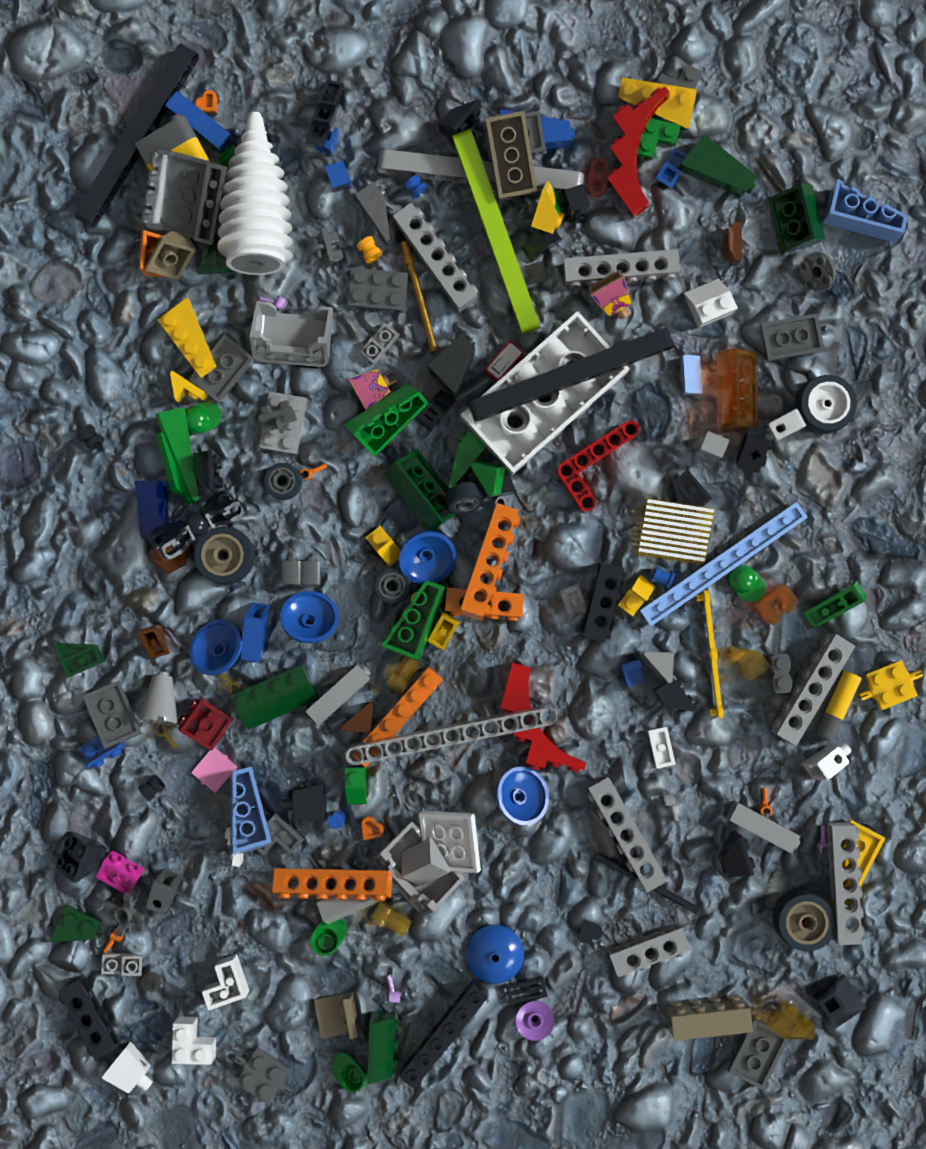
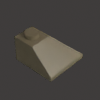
M171 231L160 238L144 269L145 271L179 280L196 249L188 236Z

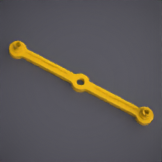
M703 590L702 594L696 595V598H698L696 601L704 603L709 658L716 704L715 709H709V712H713L709 714L710 716L716 715L717 719H723L724 714L717 668L718 654L714 642L710 594L708 590Z

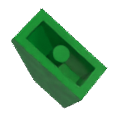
M363 765L345 767L347 805L367 804L366 768Z

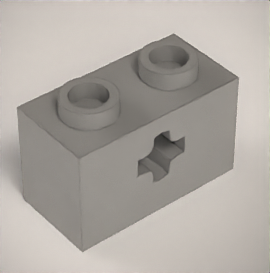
M707 431L695 440L693 445L695 449L694 455L715 463L723 457L729 439Z

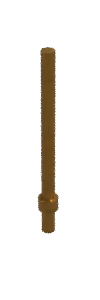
M404 241L401 243L404 253L403 261L408 268L431 353L437 352V345L414 265L416 261L414 255L411 254L408 241Z

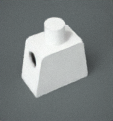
M795 409L767 424L766 430L770 431L771 439L777 442L802 429L806 424L798 409ZM781 426L783 431L777 432L776 427Z
M846 743L840 746H827L804 761L802 765L812 779L829 780L849 763L846 756L851 753V749Z
M131 1042L102 1076L104 1080L127 1093H130L136 1085L146 1092L153 1083L152 1080L144 1075L150 1068V1063Z

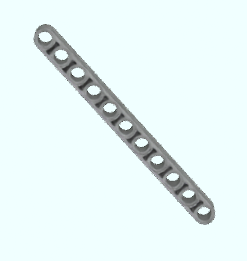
M387 149L380 150L377 171L382 174L405 177L418 175L423 179L468 184L459 158ZM482 161L490 185L496 187L493 163L491 161ZM534 167L537 192H542L547 181L551 182L556 194L564 195L566 189L583 184L584 174L581 172Z
M540 706L353 744L346 751V760L352 765H358L544 727L556 722L557 713L550 706ZM550 710L552 717L549 720H544L542 717L543 713ZM531 714L533 716V721L529 724H525L523 722V718L526 715ZM508 718L514 720V724L510 728L504 726V722ZM489 722L495 724V728L491 732L485 730V725ZM469 726L476 728V732L472 736L465 733L466 728ZM450 730L457 732V736L452 740L446 737L447 732ZM430 734H435L438 737L435 743L427 741V737ZM415 738L419 743L416 747H410L407 744L408 740ZM391 742H396L399 744V749L391 751L388 745ZM377 746L380 752L377 755H371L369 748ZM352 750H357L360 752V757L352 759L349 753Z

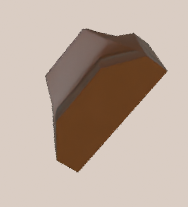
M735 222L723 236V257L730 265H738L742 260V222Z
M188 546L183 553L173 559L163 558L158 549H154L149 555L158 571L162 570L170 574L187 565L188 556L193 552L190 546ZM166 547L165 553L170 552L173 547Z

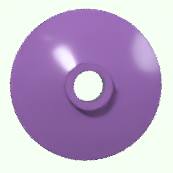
M529 1001L522 1005L517 1012L516 1026L520 1034L526 1039L532 1041L542 1040L549 1036L554 1028L555 1018L553 1011L547 1004L541 1001ZM532 1016H538L537 1021H532L531 1018Z

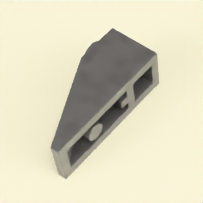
M375 182L355 194L356 200L386 245L390 246L391 241L385 202L386 193L381 186L377 187Z

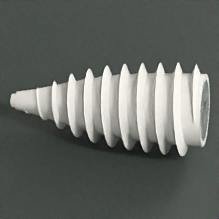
M251 112L247 117L245 132L241 136L242 143L235 148V156L228 163L229 170L226 172V184L223 186L222 193L224 198L220 202L222 212L219 215V222L221 226L218 229V235L221 239L217 247L220 253L226 257V265L236 272L249 275H267L279 272L285 267V263L293 258L292 252L287 250L293 244V240L288 236L292 231V226L287 222L291 217V212L285 208L290 200L288 196L283 194L288 187L284 181L280 180L284 176V171L275 165L279 162V158L270 151L273 145L267 140V132L259 112Z

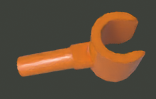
M325 463L311 470L302 469L300 471L301 474L306 471L309 472V476L303 480H311L313 474L327 468V465Z
M762 788L763 800L758 809L763 816V810L768 808V814L771 816L772 809L768 805L767 788Z
M116 929L110 935V940L103 949L104 953L108 952L114 941L121 942L123 937L115 934Z

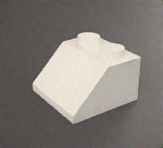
M720 279L711 281L683 294L698 328L727 317L738 309L730 290Z

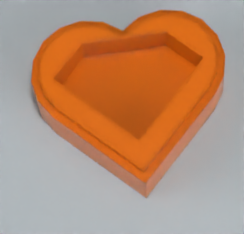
M206 90L202 97L196 99L195 105L206 114H218V97L213 90Z
M371 816L364 817L361 822L363 840L380 838L384 833V826L376 822Z

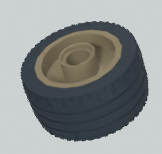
M221 526L210 529L200 537L195 547L194 558L198 570L206 579L217 584L228 585L241 581L250 573L254 565L255 551L252 542L243 532L232 527ZM227 552L228 557L225 560L223 558V554Z
M794 889L784 893L775 903L772 914L775 930L779 937L792 948L805 952L815 951L823 948L832 939L836 926L835 914L829 903L819 894L807 889Z

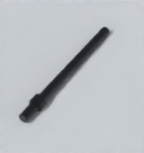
M599 852L596 853L594 859L605 864L613 872L616 870L634 881L638 878L634 871L630 872L628 868L619 864L618 860L610 859ZM661 886L652 890L695 914L700 909V907Z

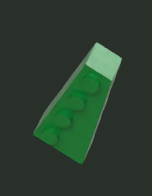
M408 383L345 423L344 426L375 457L429 403L417 389Z
M425 580L381 646L416 660L421 659L447 587L430 580Z

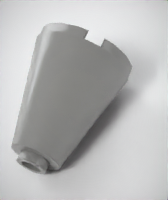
M157 672V675H153L138 715V722L145 724L156 723L157 725L165 726L177 724L173 677L169 676V673Z

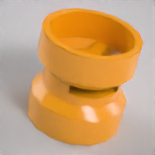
M372 236L362 239L356 245L359 252H363V258L366 263L373 262L382 255L380 248L376 247Z

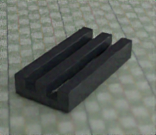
M543 976L505 984L510 1005L548 997ZM540 982H541V984H539V985L530 986V987L521 988V989L512 990V991L510 990V989H513V988H518V987L527 986V985L536 984V983H540ZM542 989L543 991L526 996L512 998L513 995L527 993Z

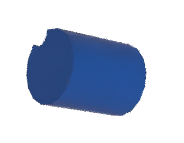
M335 810L334 813L329 815L328 825L332 829H339L343 826L346 820L344 812Z

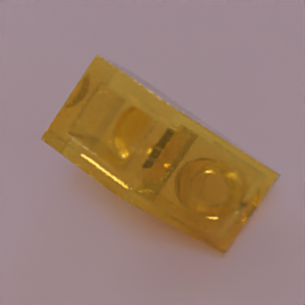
M733 646L726 648L729 652L727 653L728 658L732 663L736 662L739 667L738 672L744 679L754 680L771 667L760 651Z
M785 1001L769 1014L768 1027L783 1039L812 1040L815 1038V1025L809 1018H805L795 1007L787 1004Z

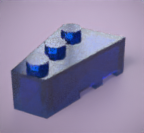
M158 479L134 481L138 514L141 522L140 536L146 542H149V535L154 530L170 523L167 484ZM158 536L155 542L165 539L164 536Z

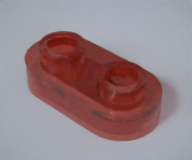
M603 158L594 159L589 168L587 191L595 198L603 196L607 188L609 164ZM596 168H601L602 171H601V172H597L595 169H596ZM598 186L600 190L596 191L593 187Z

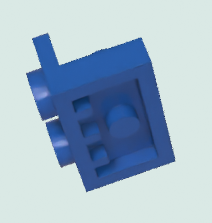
M98 735L80 746L79 750L88 763L85 765L87 769L91 767L96 769L105 764L104 759L109 756L112 759L121 754L120 750L125 745L122 742L105 750Z

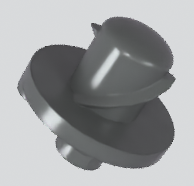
M821 252L809 254L799 264L802 280L808 290L823 291L833 284L836 276V264L826 254Z

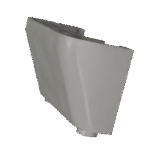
M256 301L249 336L253 357L257 361L315 367L326 366L330 355L333 307H318L314 311V316L277 313L276 307L271 302Z
M410 822L372 858V862L379 870L391 872L393 874L392 884L420 914L427 915L435 912L465 878L462 876V872L451 871L422 886L402 878L401 852L422 842L420 826Z

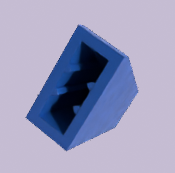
M252 602L244 616L242 660H247L251 663L261 661L264 655L271 605Z

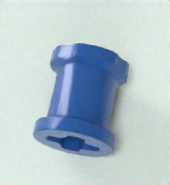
M656 566L650 582L660 583L669 589L674 580L675 573H668L661 570L659 566Z

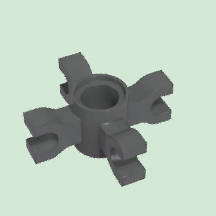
M132 889L131 894H124V903L117 897H113L112 902H105L104 909L114 912L115 920L119 923L115 934L120 937L124 936L125 931L128 933L131 931V922L139 929L143 928L144 923L148 925L151 922V916L141 913V908L136 902L140 891Z

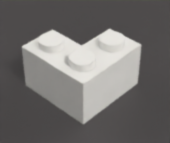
M235 954L219 960L214 966L219 981L206 985L202 991L208 1011L246 998L249 992L238 955Z
M178 1016L173 1023L172 1064L211 1065L215 1059L216 1037H197L198 1017Z

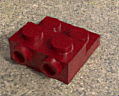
M199 696L198 699L194 698L190 702L188 707L190 710L187 715L183 714L177 722L179 725L178 729L182 734L212 751L234 718L217 708L212 702Z

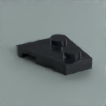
M688 469L672 481L678 504L702 507L712 499ZM679 507L680 511H687L693 513L698 511ZM680 514L681 517L689 518L691 516Z

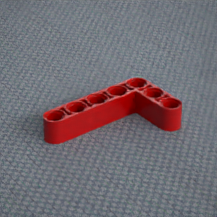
M629 420L559 465L557 476L581 512L588 513L592 511L596 506V500L579 473L634 439L640 430L637 422ZM626 426H631L634 428L633 435H629L626 433ZM615 436L618 439V444L612 445L609 442V437ZM596 446L600 447L603 451L602 455H595L593 448ZM584 457L587 464L584 466L579 465L577 458ZM568 467L571 474L569 476L562 475L561 468ZM572 483L580 484L581 491L574 492L571 488ZM583 499H589L591 501L590 508H584L582 506Z

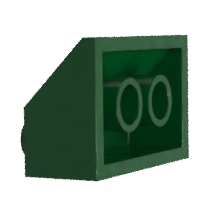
M800 183L768 198L781 253L807 248L826 240L813 185Z
M372 1011L369 1027L367 1084L390 1079L393 1077V1071H397L398 1059L394 1058V1051H398V1038H395V1031L399 1029V1019H395V1012Z

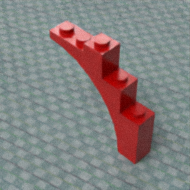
M665 86L662 89L657 88L650 95L651 97L646 101L642 100L637 103L634 110L628 104L625 107H619L614 112L615 115H613V120L624 137L619 136L611 143V152L621 167L611 170L607 179L633 218L650 207L638 180L637 152L642 133L648 121L657 109L670 98V92Z
M511 662L500 708H503L504 713L531 708L529 700L531 667ZM528 714L523 718V722L525 724H529L533 721V716L531 714ZM540 727L512 733L518 741L527 742V739L530 740L525 762L529 764L528 767L540 770V767L545 768L546 762L550 761L549 765L560 767L561 764L566 765L568 770L579 772V769L585 770V761L570 756L557 748L545 736Z

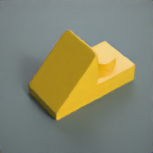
M171 371L170 376L174 398L178 403L181 402L186 393L196 401L198 398L203 401L205 400L207 394L174 371Z
M381 526L365 537L389 567L399 560L400 549Z
M639 575L617 605L633 617L644 601L648 600L655 585L642 575Z
M443 612L427 641L444 651L460 622Z

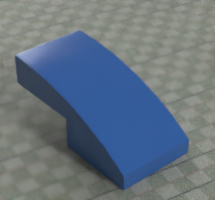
M674 147L658 173L656 180L672 189L682 173L678 167L687 154Z

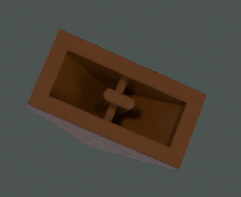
M154 625L137 630V634L151 659L170 654L162 625Z
M371 701L345 723L341 729L343 731L371 733L374 703Z

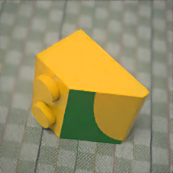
M549 181L546 182L542 190L531 227L553 234L555 228L559 229L564 213H561L563 206Z

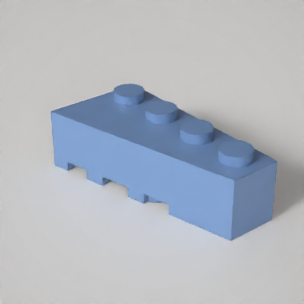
M837 179L830 190L823 224L896 243L904 234L908 215L887 204L882 205L878 203L872 196L867 197L859 193L858 189L853 186L850 188L844 185L843 181Z
M252 767L233 771L230 775V857L263 848L272 843Z

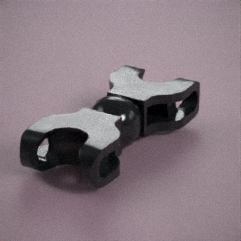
M219 491L207 499L206 503L198 509L200 512L190 513L186 517L185 522L180 519L177 522L162 525L149 535V542L155 549L159 550L163 558L173 559L183 553L189 544L196 540L194 536L204 535L208 531L209 526L214 529L220 525L230 524L242 517L245 513L244 504L240 500L234 499L229 491ZM227 496V501L221 503L222 498ZM236 505L238 506V510L236 512H230L231 508H233ZM158 536H164L165 539L161 542H155ZM166 547H173L170 552L165 553Z

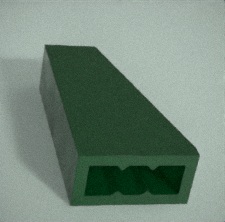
M706 134L702 136L678 167L684 174L739 197H742L746 192L750 194L756 186L754 181L758 178V176Z

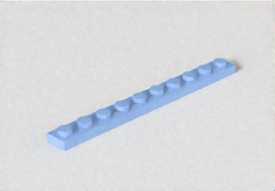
M797 502L793 503L640 609V613L649 626L654 625L808 518Z

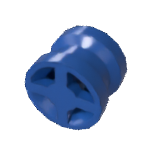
M418 175L411 177L404 185V189L411 193V197L414 200L423 195L428 188L425 183L420 181Z

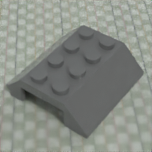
M160 148L158 152L152 151L149 165L155 166V170H148L146 185L152 186V190L145 189L143 202L144 205L149 206V209L142 208L140 222L146 223V228L169 232L174 231L194 238V241L213 245L227 167L179 152Z

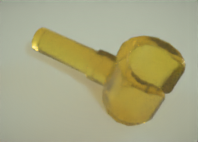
M224 672L219 674L229 685L230 693L235 694V691L231 688L232 685H237L239 689L241 688L239 682L232 681Z
M161 725L164 728V733L161 734L159 730H155L156 735L164 737L175 750L178 746L169 735L170 729L167 726Z

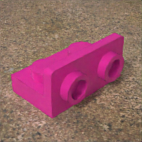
M111 851L104 859L96 878L124 894H131V890L135 889L145 868Z

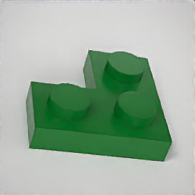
M651 118L642 133L637 156L653 160L657 142L676 146L681 125Z

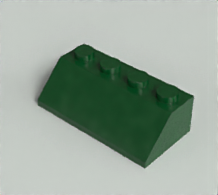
M418 449L394 462L383 473L427 531H436L457 515L450 512L447 506L445 495L449 490Z
M304 664L230 696L237 714L248 730L319 700Z

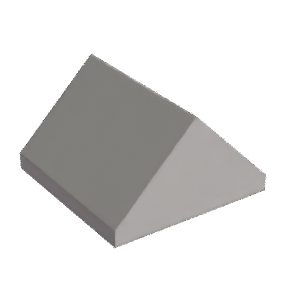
M640 651L638 653L663 682L670 684L673 681L674 653Z
M432 837L401 852L402 878L419 886L451 872Z

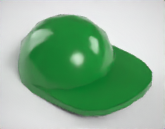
M210 401L199 403L185 410L190 434L198 435L216 428L222 419L221 409L217 404Z
M739 565L730 571L728 575L729 586L740 598L748 602L759 601L766 593L765 582L751 567Z
M342 919L330 924L322 920L311 936L310 944L312 950L320 956L332 955L347 935L346 923Z
M338 1053L332 1062L333 1076L346 1091L351 1093L359 1092L366 1085L367 1071L363 1065L348 1053Z

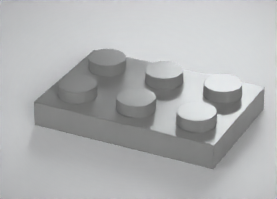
M269 392L267 406H271L272 411L279 410V402L287 400L289 405L292 406L297 420L289 422V426L283 427L284 433L282 434L279 433L278 429L272 431L270 428L262 429L259 448L298 455L307 398Z

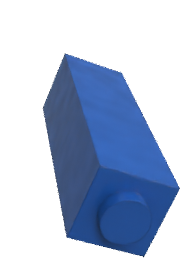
M177 91L168 98L165 106L169 113L173 116L177 114L185 115L195 134L221 154L233 142V138L227 130Z

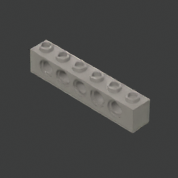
M411 202L393 215L394 223L460 313L477 301L478 290L473 283L469 284L466 280L467 275L465 271L456 266V259L451 252L447 253L444 249L446 246L443 240L434 235L433 232L435 230L430 222L426 223L422 218L424 215L418 206L414 207ZM413 223L420 225L416 230L410 228ZM425 238L431 240L428 245H423L421 241ZM434 254H440L442 258L440 260H434L432 259V256ZM451 269L453 273L450 276H446L443 274V271ZM457 284L463 285L464 289L462 291H456L454 289V286Z
M678 249L564 258L562 264L564 286H569V288H578L586 284L590 287L616 272V267L618 266L625 268L626 272L622 274L628 284L636 283L637 280L653 282L658 278L673 280L680 273ZM660 263L663 266V269H656L654 264ZM642 265L644 271H638L635 266ZM604 268L607 274L601 275L597 269ZM584 269L588 272V275L581 276L578 271Z
M829 633L822 639V646L812 656V663L809 668L803 671L800 683L793 688L790 700L785 702L780 717L776 718L772 724L771 732L789 744L797 746L855 648V645L837 634ZM832 650L833 658L830 660L828 653ZM823 667L824 673L822 676H819L818 670ZM813 683L814 690L810 693L808 688ZM803 700L804 707L799 709V702ZM794 717V724L790 726L789 719Z
M607 776L587 787L589 790L587 795L592 803L596 802L599 807L596 810L601 820L605 819L609 825L606 827L611 838L615 836L618 844H616L617 849L621 855L625 853L628 859L625 863L630 872L635 871L638 876L635 881L641 890L645 889L648 893L667 882L665 875L610 778ZM609 795L611 797L609 805L604 806L601 804L602 796ZM612 813H620L621 819L619 822L614 823L611 821ZM627 829L630 831V837L627 840L621 839L620 833L622 830ZM633 847L640 848V854L637 857L630 855V850ZM644 864L650 866V871L647 874L640 873V867Z
M851 822L827 823L831 908L836 918L833 941L838 945L862 944L865 932L863 926H861L863 908L860 906L862 889L859 886L861 869L858 867V859H860V850L857 847L859 831L856 825ZM844 839H847V846L845 848H841V842ZM848 859V866L842 868L843 860ZM850 879V884L847 887H843L844 880ZM850 898L851 904L844 907L845 900ZM852 918L851 925L845 926L846 920Z

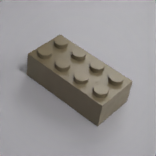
M520 111L486 118L485 122L499 200L537 193L525 112Z
M729 995L728 998L724 999L711 997L706 1001L692 999L688 1003L673 1001L670 1005H665L667 1026L674 1041L753 1032L751 1009L739 995Z

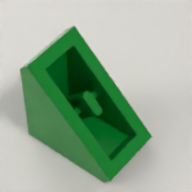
M484 461L471 463L470 466L489 497L501 494L505 467Z

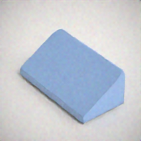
M682 355L683 395L702 394L700 356Z

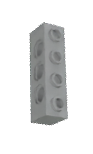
M678 923L607 951L617 977L622 976V978L632 975V972L636 970L644 971L649 969L652 964L665 963L673 956H684L691 948L683 927ZM671 941L672 946L669 949H664V943ZM648 948H653L654 953L652 955H645V951ZM635 955V961L627 962L628 956Z

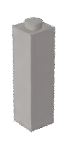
M356 665L305 712L319 726L371 679L369 676L371 672L365 665Z
M736 801L733 802L726 815L728 820L791 854L800 844V836Z
M370 881L367 884V891L373 889L374 881ZM331 896L327 900L317 902V906L323 922L330 924L379 901L373 900V897H366L364 901L354 900V897H347V900H336L335 896Z

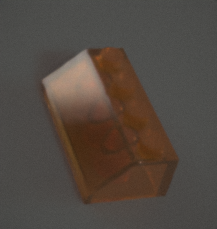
M738 348L717 351V427L728 430H746L747 426L758 428L757 354Z

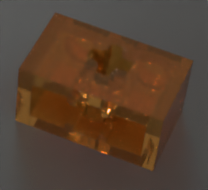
M780 583L752 605L751 608L764 625L772 624L773 626L782 619L780 617L785 612L788 614L797 607L795 604L799 600L786 583ZM774 602H778V603H779V604L777 605L778 609H774V608H773V607L775 606V603H774Z

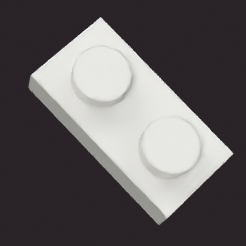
M667 726L647 730L656 769L676 765Z

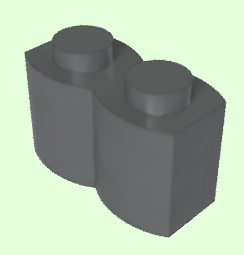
M286 557V561H281V584L321 585V562L317 561V558L311 557L305 558V561H298L297 557Z
M768 654L766 667L769 672L767 684L770 692L790 693L792 679L789 674L791 661L788 654Z

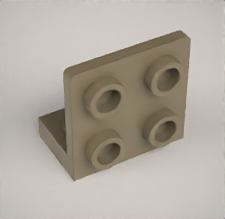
M353 992L315 999L314 1003L322 1039L349 1034L350 1039L358 1038L360 1029Z

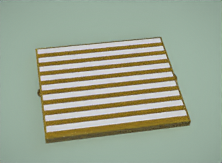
M646 498L643 521L640 525L641 532L637 554L705 565L715 508Z

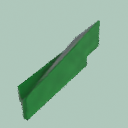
M185 408L157 413L156 417L162 433L156 434V439L170 489L174 494L183 496L186 505L199 500L196 475L193 473V456Z

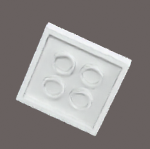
M421 811L419 813L422 841L432 837L451 871L478 873L481 870L474 814Z

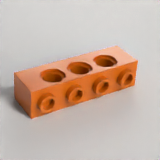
M447 588L445 611H449V615L460 616L461 606L459 602L465 597L467 589ZM496 592L494 599L490 598L489 600L491 608L487 618L499 619L500 615L506 616V620L518 621V617H522L524 594ZM481 594L474 596V599L478 602L485 599ZM502 600L509 604V608L505 612L500 611L498 608V603Z

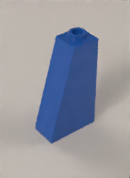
M500 110V115L515 113V111ZM541 116L546 149L571 147L572 140H575L574 128H571L570 121Z

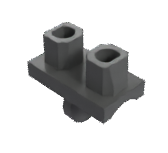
M321 228V233L317 235L318 239L313 240L314 246L310 248V253L317 254L318 259L323 258L325 268H330L333 263L343 259V253L341 249L332 250L331 245L339 242L337 232H328L327 228Z
M287 400L279 402V410L272 411L271 406L261 407V415L258 417L264 430L268 428L271 431L278 429L279 433L282 434L284 433L283 427L289 426V422L297 420L295 412Z

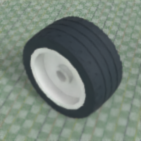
M822 375L813 378L800 389L796 396L794 410L798 409L806 424L804 427L806 430L816 434H831L844 428L852 420L857 409V396L853 387L845 379L835 375Z

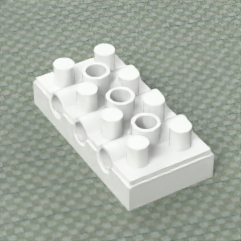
M577 311L482 396L611 347ZM625 366L550 394L551 400L546 403L535 400L478 422H474L468 408L461 414V419L509 473L513 475L533 458L539 450L560 434L574 419L587 410L602 394L624 377L630 368ZM516 416L522 420L523 425L519 428H511L507 420L510 417Z

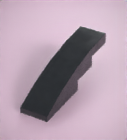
M326 80L317 99L316 109L311 118V126L306 135V143L321 147L325 146L345 88L344 83Z

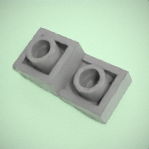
M384 322L360 353L373 364H376L400 334Z
M129 953L102 954L101 974L141 976L142 955Z

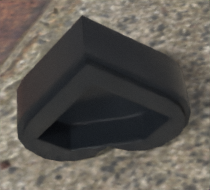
M584 918L578 931L580 942L587 944L592 939H600L603 935L601 926Z

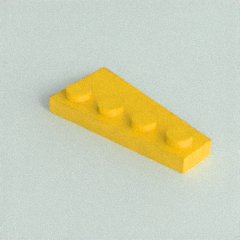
M622 77L618 98L634 105L642 100L646 101L651 97L650 95L657 88L662 89L665 86L670 92V98L654 114L689 129L697 89Z
M187 297L160 317L158 321L202 378L217 366L206 343L191 301Z
M849 819L848 822L856 825L859 831L857 847L860 850L858 867L861 869V878L859 879V886L861 887L885 837ZM844 839L842 848L847 846V839ZM848 859L843 860L842 868L848 866ZM850 879L844 880L843 887H847L850 884ZM846 899L844 904L849 906L851 904V899Z

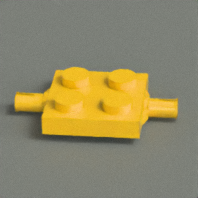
M897 661L865 674L869 690L859 693V697H861V701L872 697L877 702L879 709L884 710L918 696L913 686V680L923 677V674H919L922 673L921 670L909 674L903 661Z

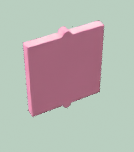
M214 747L191 773L202 781V785L205 784L216 793L230 777L231 773L237 769V766L228 759L227 755H223Z

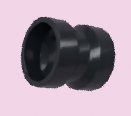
M92 424L86 425L77 434L80 441H85L86 447L90 451L98 448L105 440L100 433L95 431L96 428Z
M153 774L146 783L140 784L138 789L145 799L151 801L158 792L161 793L165 790L166 786L156 774Z

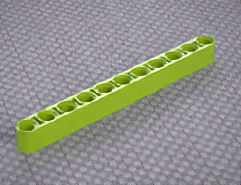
M468 129L452 135L520 331L524 335L540 329L535 309L472 131Z

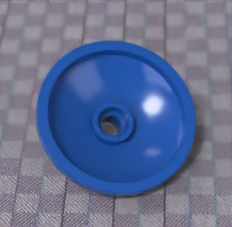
M434 531L420 532L410 537L403 544L399 553V565L402 573L407 575L409 580L416 584L423 585L425 580L438 583L448 577L453 571L457 558L456 550L451 540L445 535Z
M304 591L291 596L284 603L281 609L280 620L284 631L292 639L311 644L324 641L334 633L338 625L339 613L334 602L326 595L314 591Z
M214 620L204 625L196 633L190 646V660L194 668L202 674L210 676L221 674L231 668L237 661L242 649L240 630L227 620Z
M518 766L507 770L499 779L496 788V800L501 813L510 822L517 825H530L536 823L544 816L549 804V792L540 774L529 767Z
M498 924L484 926L478 929L468 941L466 948L468 967L478 979L486 983L499 984L510 980L518 973L523 963L524 950L517 934L506 926ZM493 955L499 956L498 960H493L491 957Z

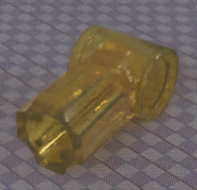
M405 656L385 685L402 695L410 683V678L419 667L420 662Z
M384 901L379 902L370 917L377 925L381 927L386 926L402 937L406 934L412 921L396 912L391 905Z

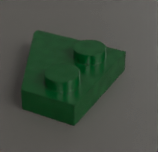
M218 233L215 234L213 245L208 244L203 252V259L196 270L198 275L234 272V270L226 265V257L218 250V242L221 239Z
M53 644L67 678L105 662L96 644Z
M66 905L50 941L93 940L102 919Z

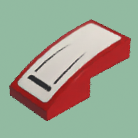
M509 341L488 364L484 372L494 381L498 382L510 371L513 365L523 356L524 352Z

